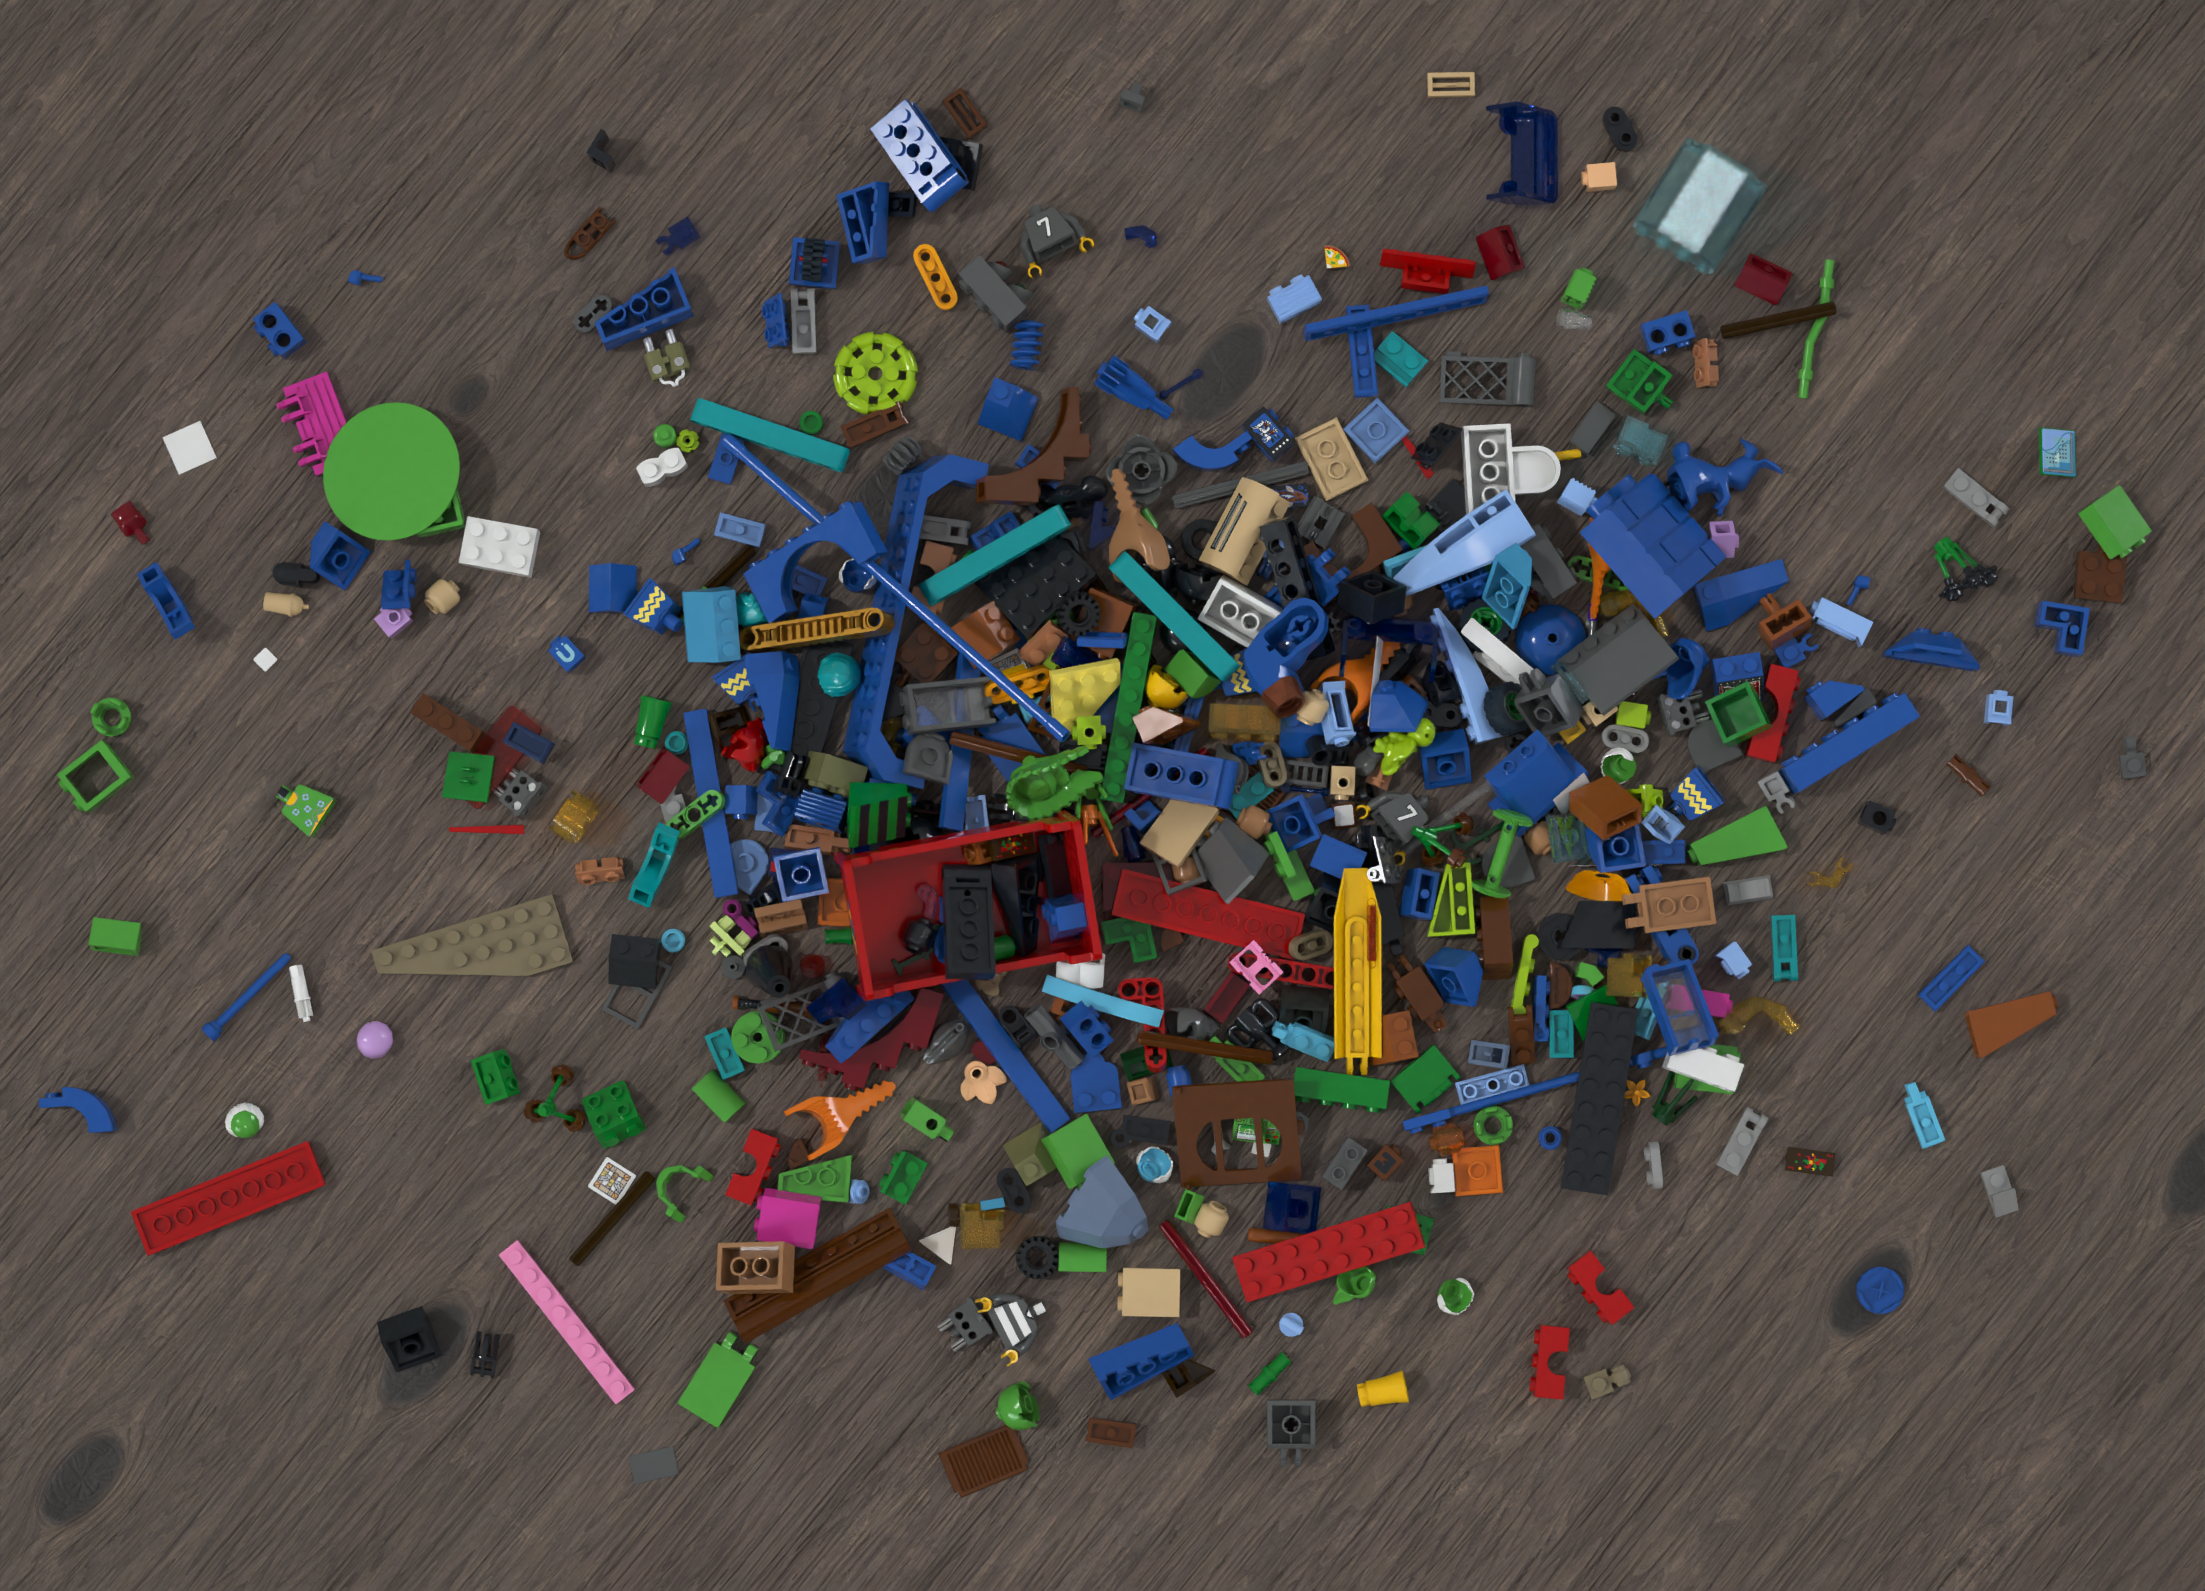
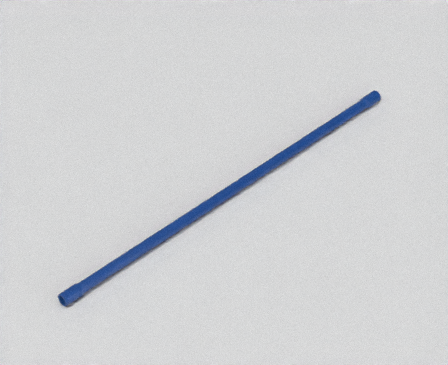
M732 434L725 436L721 444L735 457L740 458L813 524L817 525L822 522L821 518L823 516L749 452ZM840 546L846 553H848L855 560V558L845 548ZM875 561L870 564H861L879 582L1038 720L1057 740L1062 743L1069 737L1071 732L1057 719L1051 717Z

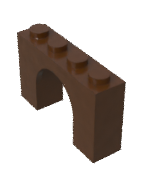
M1372 502L1351 516V519L1367 543L1368 553L1364 563L1358 568L1351 570V574L1345 579L1371 570L1380 572L1379 566L1383 564V561L1398 556L1403 550ZM1313 541L1304 546L1307 557L1312 554L1317 559L1321 555ZM1328 563L1323 566L1331 577L1339 571ZM1336 595L1329 603H1332L1335 600H1337L1338 595Z

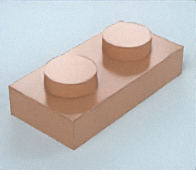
M1049 620L1018 653L1022 659L1031 665H1040L1069 635L1061 626Z

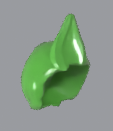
M1368 1266L1338 1274L1336 1281L1338 1291L1335 1293L1333 1304L1337 1305L1350 1301L1353 1298L1367 1297L1375 1287L1376 1275L1374 1271Z

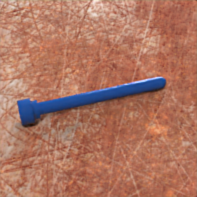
M284 953L216 1021L207 1022L201 1028L202 1031L215 1042L221 1036L222 1027L290 961L291 956L288 953Z

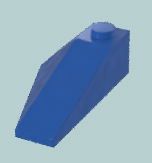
M1780 559L1695 584L1692 590L1706 632L1731 624L1757 605L1761 598L1764 596L1767 598V594L1775 592L1789 582L1783 561Z
M783 651L745 655L747 678L750 685L754 684L758 696L755 702L757 706L762 708L765 717L762 723L771 749L782 750L787 753V750L791 751L800 681L797 655Z
M1334 710L1337 726L1340 728L1337 711ZM1366 712L1358 722L1367 719L1369 712ZM1296 713L1290 717L1279 719V747L1282 757L1304 758L1309 756L1305 743L1313 735H1324L1322 723H1314L1313 726L1307 725L1296 718ZM1356 736L1352 738L1353 742L1357 741Z

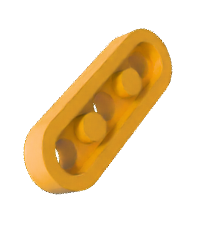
M928 244L919 245L913 254L914 261L936 306L944 311L953 309L958 302V296L936 250ZM922 254H929V260L923 261L921 259ZM934 274H938L940 276V280L938 282H933L931 280V277ZM944 295L950 296L951 299L948 303L942 301Z
M1037 665L1005 676L1014 684L1017 680H1022V683L1016 686L1026 695L1045 690L1050 680L1049 671L1051 670L1045 665ZM1040 673L1045 674L1044 677L1037 678ZM992 680L985 685V696H991L993 704L1013 700L1001 688L997 692H993L992 689L999 686Z

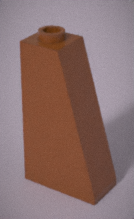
M2046 991L1964 1012L1975 1057L1982 1058L2056 1015L2055 1009H2058L2056 996L2052 995L2051 991Z

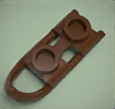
M598 207L566 244L564 250L565 257L570 260L584 257L616 221L614 219L611 221L606 219L600 213L603 209ZM590 223H591L592 226H591L587 231H585V229H586V228L590 225ZM596 230L600 231L595 239L591 237ZM574 241L585 249L578 255L569 254V249Z

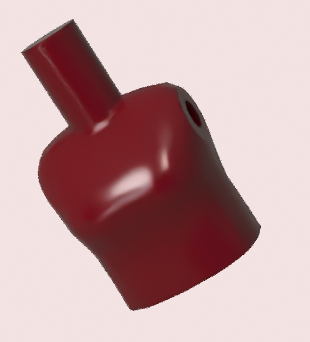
M131 501L126 502L111 513V517L126 537L135 535L142 545L150 541L142 529L147 521Z

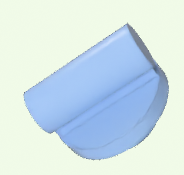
M850 1179L849 1203L862 1204L866 1202L870 1193L867 1182Z
M1287 1313L1279 1321L1281 1332L1289 1337L1300 1335L1304 1329L1301 1317L1295 1313Z

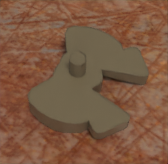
M1009 971L996 973L994 978L988 979V981L976 980L978 990H983L990 996L999 997L1001 995L1000 986L1003 977Z

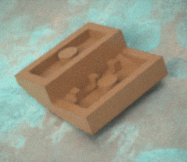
M801 899L754 909L763 939L770 934L783 935L809 929Z

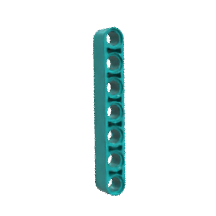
M697 398L690 417L691 422L725 434H732L751 443L841 473L844 471L851 451L843 446L701 398Z
M1056 505L919 584L918 587L929 606H934L1065 531L1071 526V523L1061 506Z
M1126 551L1108 567L1223 683L1240 667Z

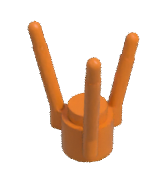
M1097 805L1081 806L1079 821L1082 827L1084 845L1088 844V827L1096 826L1099 820L1112 853L1117 857L1118 852L1101 811H1098Z

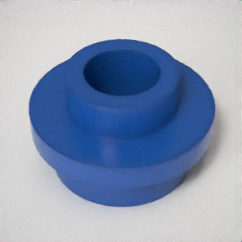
M1547 1126L1540 1131L1538 1140L1543 1148L1553 1150L1560 1146L1562 1134L1558 1128ZM1549 1133L1554 1135V1141L1551 1143L1546 1141V1135Z

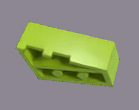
M1470 862L1464 863L1460 869L1457 867L1450 869L1451 866L1449 864L1445 865L1427 937L1475 934Z

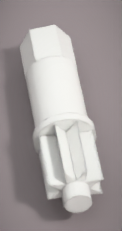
M302 965L291 966L289 971L298 1017L303 1018V1022L310 1021V1016H313L303 967Z

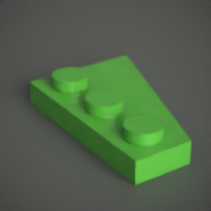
M852 1155L779 1173L778 1190L822 1197V1201L849 1202Z

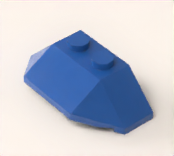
M1916 628V631H1912L1882 654V658L1976 672L1980 668V664L1962 640L1954 637V633L1940 632L1939 635L1930 634L1931 630Z

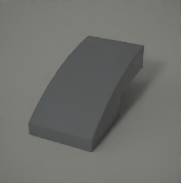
M1596 402L1568 443L1585 455H1588L1616 414L1599 402Z

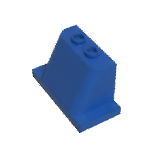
M1537 729L1484 776L1496 795L1488 803V806L1492 811L1504 808L1522 813L1530 817L1534 825L1556 806L1553 801L1556 796L1581 774L1585 773L1586 777L1590 775L1559 742L1552 747L1546 737ZM1518 825L1516 835L1520 837L1530 827Z

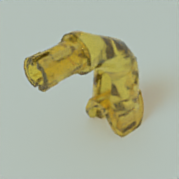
M1629 589L1609 592L1600 597L1598 608L1601 616L1611 617L1618 615L1621 610L1633 604L1634 606L1642 607L1646 618L1650 619L1651 624L1662 637L1669 635L1663 617L1664 611L1654 619Z
M1750 997L1738 1003L1732 1008L1731 1014H1727L1726 1018H1722L1719 1021L1720 1027L1727 1034H1736L1746 1027L1745 1024L1756 1013L1763 1011L1773 1021L1776 1020L1788 1035L1793 1034L1800 1027L1786 1011V1006L1762 997Z

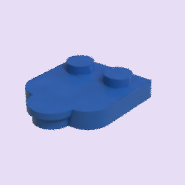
M1086 1053L1081 1065L1076 1066L1071 1072L1074 1113L1122 1108L1117 1068L1112 1063L1105 1062L1100 1053L1094 1058H1091Z

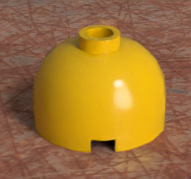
M1153 665L1147 673L1144 687L1145 695L1149 698L1148 703L1152 707H1161L1167 710L1175 709L1182 705L1189 695L1168 673L1166 674L1161 671L1162 666Z

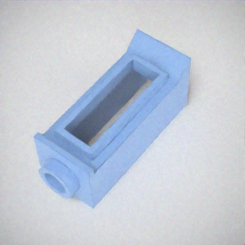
M1823 597L1818 602L1813 601L1808 611L1811 614L1812 621L1816 620V624L1851 641L1855 640L1858 648L1863 645L1873 624L1872 621Z
M1345 681L1323 682L1317 690L1325 694L1324 698L1329 702V708L1321 722L1326 745L1335 744L1336 747H1342L1349 744L1356 735V732L1353 730L1346 698ZM1331 695L1334 697L1340 728L1337 726Z

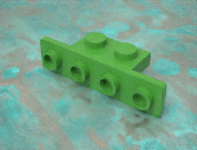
M1270 828L1267 836L1263 835L1265 839L1264 846L1270 853L1269 855H1272L1275 861L1274 868L1278 876H1282L1292 900L1297 901L1314 893V888L1297 851L1293 850L1287 853L1277 831L1273 832Z

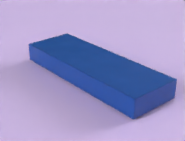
M1966 945L1930 981L1918 996L1935 1012L1985 961L1969 945Z

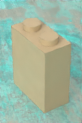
M1123 1267V1272H1118V1287H1123L1122 1296H1118L1117 1311H1122V1316L1179 1317L1180 1269Z

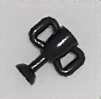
M1264 998L1256 999L1251 1006L1249 1005L1234 1021L1235 1024L1228 1028L1226 1033L1228 1040L1235 1046L1253 1048L1256 1041L1262 1039L1272 1049L1274 1062L1289 1047L1283 1043H1278L1268 1033V1028L1279 1020L1280 1014ZM1261 1006L1271 1016V1019L1264 1021L1257 1013L1258 1007ZM1241 1029L1250 1036L1248 1043H1245L1235 1031Z

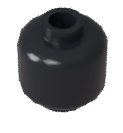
M919 918L918 921H909L901 939L905 945L904 949L916 955L928 952L936 936V931L931 927L932 923L924 918Z

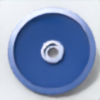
M1559 605L1539 606L1536 612L1530 611L1523 617L1516 631L1515 644L1519 657L1533 669H1540L1544 675H1557L1564 673L1557 660L1584 641L1586 633L1580 619L1569 609ZM1554 634L1557 638L1556 642L1551 643L1548 640V636Z

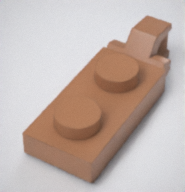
M790 824L787 829L785 849L800 851L820 847L821 853L824 855H834V853L838 852L850 853L851 848L848 847V839L840 838L841 835L834 831Z

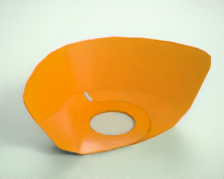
M1584 870L1579 872L1566 886L1568 892L1596 901H1622V895L1631 894L1625 879L1621 876L1606 872L1600 873L1599 871ZM1595 874H1605V875H1608V876H1610V877H1609V878H1603V877L1596 876Z

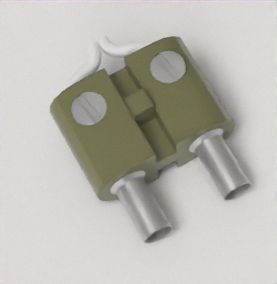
M673 329L665 331L669 345L665 346L664 349L660 350L658 348L655 350L651 337L643 339L647 350L644 359L653 383L661 382L662 384H671L672 387L679 385L678 382L684 378L685 373L691 370V366L683 343L677 342ZM674 375L679 376V377H677V379L675 380V383H674L673 381H670V380H669V381H665V380L671 379V378H670L671 376H674Z

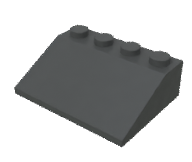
M1632 604L1557 661L1566 677L1604 716L1679 660V658L1648 619Z

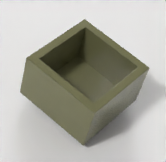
M809 751L808 757L810 759L803 779L809 780L808 785L823 788L829 790V792L849 797V782H864L868 767L826 753Z

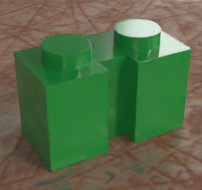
M1407 491L1383 514L1382 519L1415 550L1439 527L1440 523L1428 511L1423 513L1418 508L1420 503Z

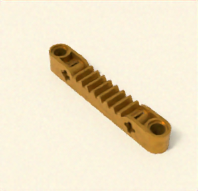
M866 608L749 626L740 631L739 643L742 649L753 653L782 651L787 648L801 647V645L809 646V644L817 645L818 643L834 642V640L843 641V639L850 640L851 638L860 639L886 635L893 630L895 620L893 615L879 608Z

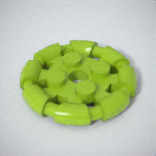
M867 332L852 338L850 344L842 347L834 363L836 373L833 375V380L840 398L843 397L848 402L847 406L856 412L868 415V413L897 405L895 402H907L911 398L917 384L915 374L918 372V367L912 351L906 349L902 340L889 333L874 334V332ZM873 343L882 344V351L878 349L873 350ZM859 348L863 354L856 359L852 353ZM896 351L901 356L898 361H895L891 356ZM845 368H852V376H845ZM879 368L882 371V377L879 380H872L869 377L871 369ZM899 372H906V380H898ZM855 386L860 392L856 396L850 392ZM895 389L898 395L891 399L888 394ZM869 397H878V404H869Z

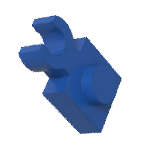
M1811 633L1804 635L1800 643L1793 638L1773 650L1782 667L1789 668L1806 658L1803 653L1804 651L1812 652L1818 648L1817 644L1813 647H1809L1806 644V640L1812 637Z
M1246 741L1232 744L1234 755L1243 758L1248 766L1257 764V760L1266 759V755H1261L1259 751L1260 747L1264 746V742L1254 743V741Z

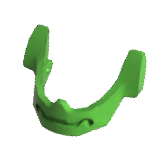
M681 1165L667 1167L657 1178L658 1197L668 1208L666 1215L678 1222H683L685 1215L669 1200L666 1193V1184L677 1173H688L697 1179L702 1178L711 1182L714 1178L713 1175L700 1165L694 1170Z

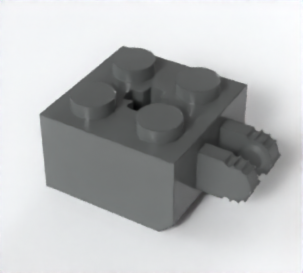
M1538 668L1530 670V674L1527 672L1519 674V682L1522 684V689L1514 699L1515 706L1533 733L1538 729L1544 736H1548L1576 725L1585 710L1560 674L1546 678Z
M1267 1399V1448L1280 1449L1281 1467H1286L1287 1464L1286 1449H1295L1294 1463L1296 1467H1301V1449H1315L1314 1399ZM1289 1418L1297 1421V1425L1293 1426V1430H1288V1426H1284V1423Z

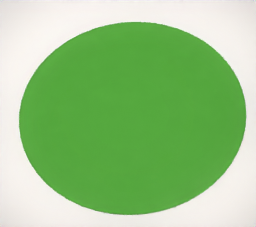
M396 402L370 407L351 418L339 430L328 449L323 470V482L327 500L339 520L352 531L362 536L376 540H398L415 535L434 523L450 504L459 480V454L450 431L431 412L412 404Z

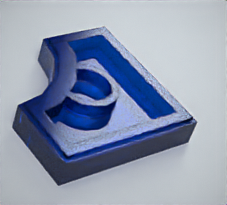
M841 978L807 1006L806 1009L821 1024L834 1017H844L850 1020L867 1004Z

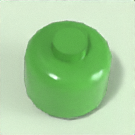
M661 424L654 430L653 438L659 447L666 449L674 446L676 443L677 432L671 425Z

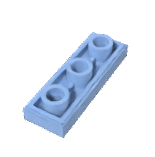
M1524 1064L1455 1083L1461 1105L1529 1085ZM1491 1080L1495 1081L1497 1084L1496 1088L1493 1090L1490 1089L1488 1086Z

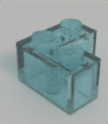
M1627 415L1621 424L1612 448L1617 449L1616 453L1629 458L1632 455L1639 458L1638 462L1643 465H1656L1669 436L1648 428V423Z

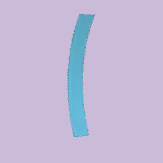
M1050 975L1046 976L1042 992L1077 1004L1082 1000L1087 1007L1092 1005L1095 1010L1159 1027L1164 1010L1113 997Z

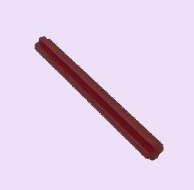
M1165 1220L1159 1225L1160 1230L1241 1337H1248L1253 1332L1251 1327L1170 1220Z

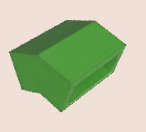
M1583 962L1577 964L1574 977L1584 979L1590 987H1593L1604 978L1596 966Z
M1185 1189L1174 1217L1194 1224L1204 1196Z

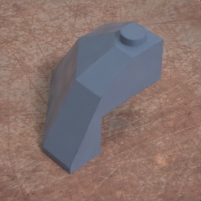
M1107 1155L1086 1170L1083 1175L1086 1179L1081 1188L1074 1190L1067 1202L1070 1205L1066 1213L1060 1214L1055 1222L1057 1234L1061 1239L1099 1248L1131 1244L1136 1239L1142 1238L1149 1231L1147 1217L1135 1193Z

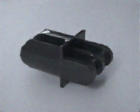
M301 562L278 563L272 571L274 579L285 586L302 588V582L315 584L320 580V575L311 569H304V564Z
M787 750L780 773H775L777 777L773 786V792L778 793L780 791L783 795L787 796L789 794L792 798L796 799L802 784L805 785L802 779L810 757L800 756L793 751Z
M477 1331L474 1354L471 1358L470 1375L480 1374V1377L489 1375L494 1379L498 1361L497 1354L500 1334H495L491 1356H489L491 1334H485L482 1355H479L482 1332ZM476 1359H477V1360H482V1366H481V1367H476V1366H475V1365H476ZM487 1361L493 1362L492 1369L486 1368Z

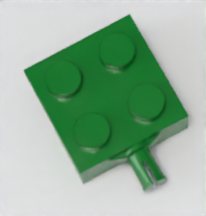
M1635 349L1632 350L1605 386L1642 415L1656 401L1667 408V410L1674 402L1662 394L1665 385L1673 375Z

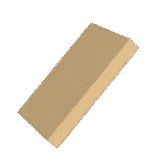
M1337 417L1295 438L1326 502L1368 481Z
M1170 800L1140 841V845L1179 869L1220 813L1219 809L1211 806Z

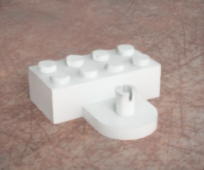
M1511 423L1462 427L1461 442L1466 515L1505 489H1507L1515 501V495L1544 493L1557 483L1561 467L1555 453L1543 446L1512 447Z

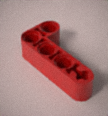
M1150 977L1125 979L1120 982L1118 986L1120 999L1164 1010L1159 1027L1143 1024L1144 1031L1166 1034L1164 991L1160 980ZM1150 986L1159 988L1158 993L1155 995L1147 994L1146 990ZM1132 987L1135 989L1134 995L1130 997L1123 995L1125 988ZM1144 1045L1147 1068L1154 1073L1165 1070L1167 1067V1049ZM1153 1049H1158L1159 1064H1154Z

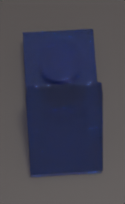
M1095 501L1089 541V550L1092 551L1110 539L1116 527L1102 526V522H1107L1108 509L1104 508V502Z

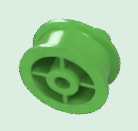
M759 1011L749 1012L740 1017L735 1023L731 1035L732 1045L735 1052L745 1061L765 1063L773 1060L782 1051L775 1052ZM766 1012L768 1019L777 1023L778 1018ZM778 1028L775 1036L779 1045L785 1043V1030ZM756 1033L762 1034L760 1042L755 1039Z

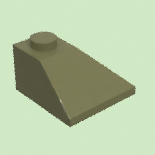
M1042 1122L1002 1145L1026 1186L1057 1168L1041 1141L1050 1135V1132Z

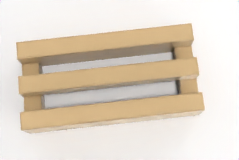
M1475 72L1427 73V98L1475 96ZM1432 79H1470V82L1433 83ZM1433 88H1470V91H1433Z

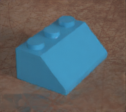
M1517 543L1495 555L1482 595V599L1512 629L1517 627L1531 586L1532 558Z
M724 586L682 591L687 662L741 660L735 589Z

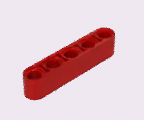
M1236 952L1229 957L1227 966L1230 971L1242 975L1241 971L1238 973L1229 963L1240 953ZM1243 953L1240 956L1244 959L1246 968H1249L1257 961V956L1253 954ZM1268 958V960L1271 959V963L1275 962L1278 967L1282 964H1287L1292 970L1289 977L1279 976L1275 981L1334 989V985H1329L1325 981L1326 974L1334 972L1332 967ZM1305 968H1310L1315 973L1314 979L1310 982L1302 978V971ZM1268 969L1266 973H1257L1255 977L1271 980L1273 974Z

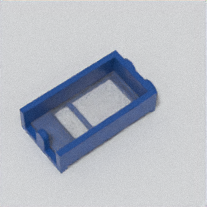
M1675 959L1667 965L1659 966L1655 964L1647 967L1640 980L1645 987L1668 1048L1669 1056L1713 1046L1719 1035L1690 959L1683 961Z

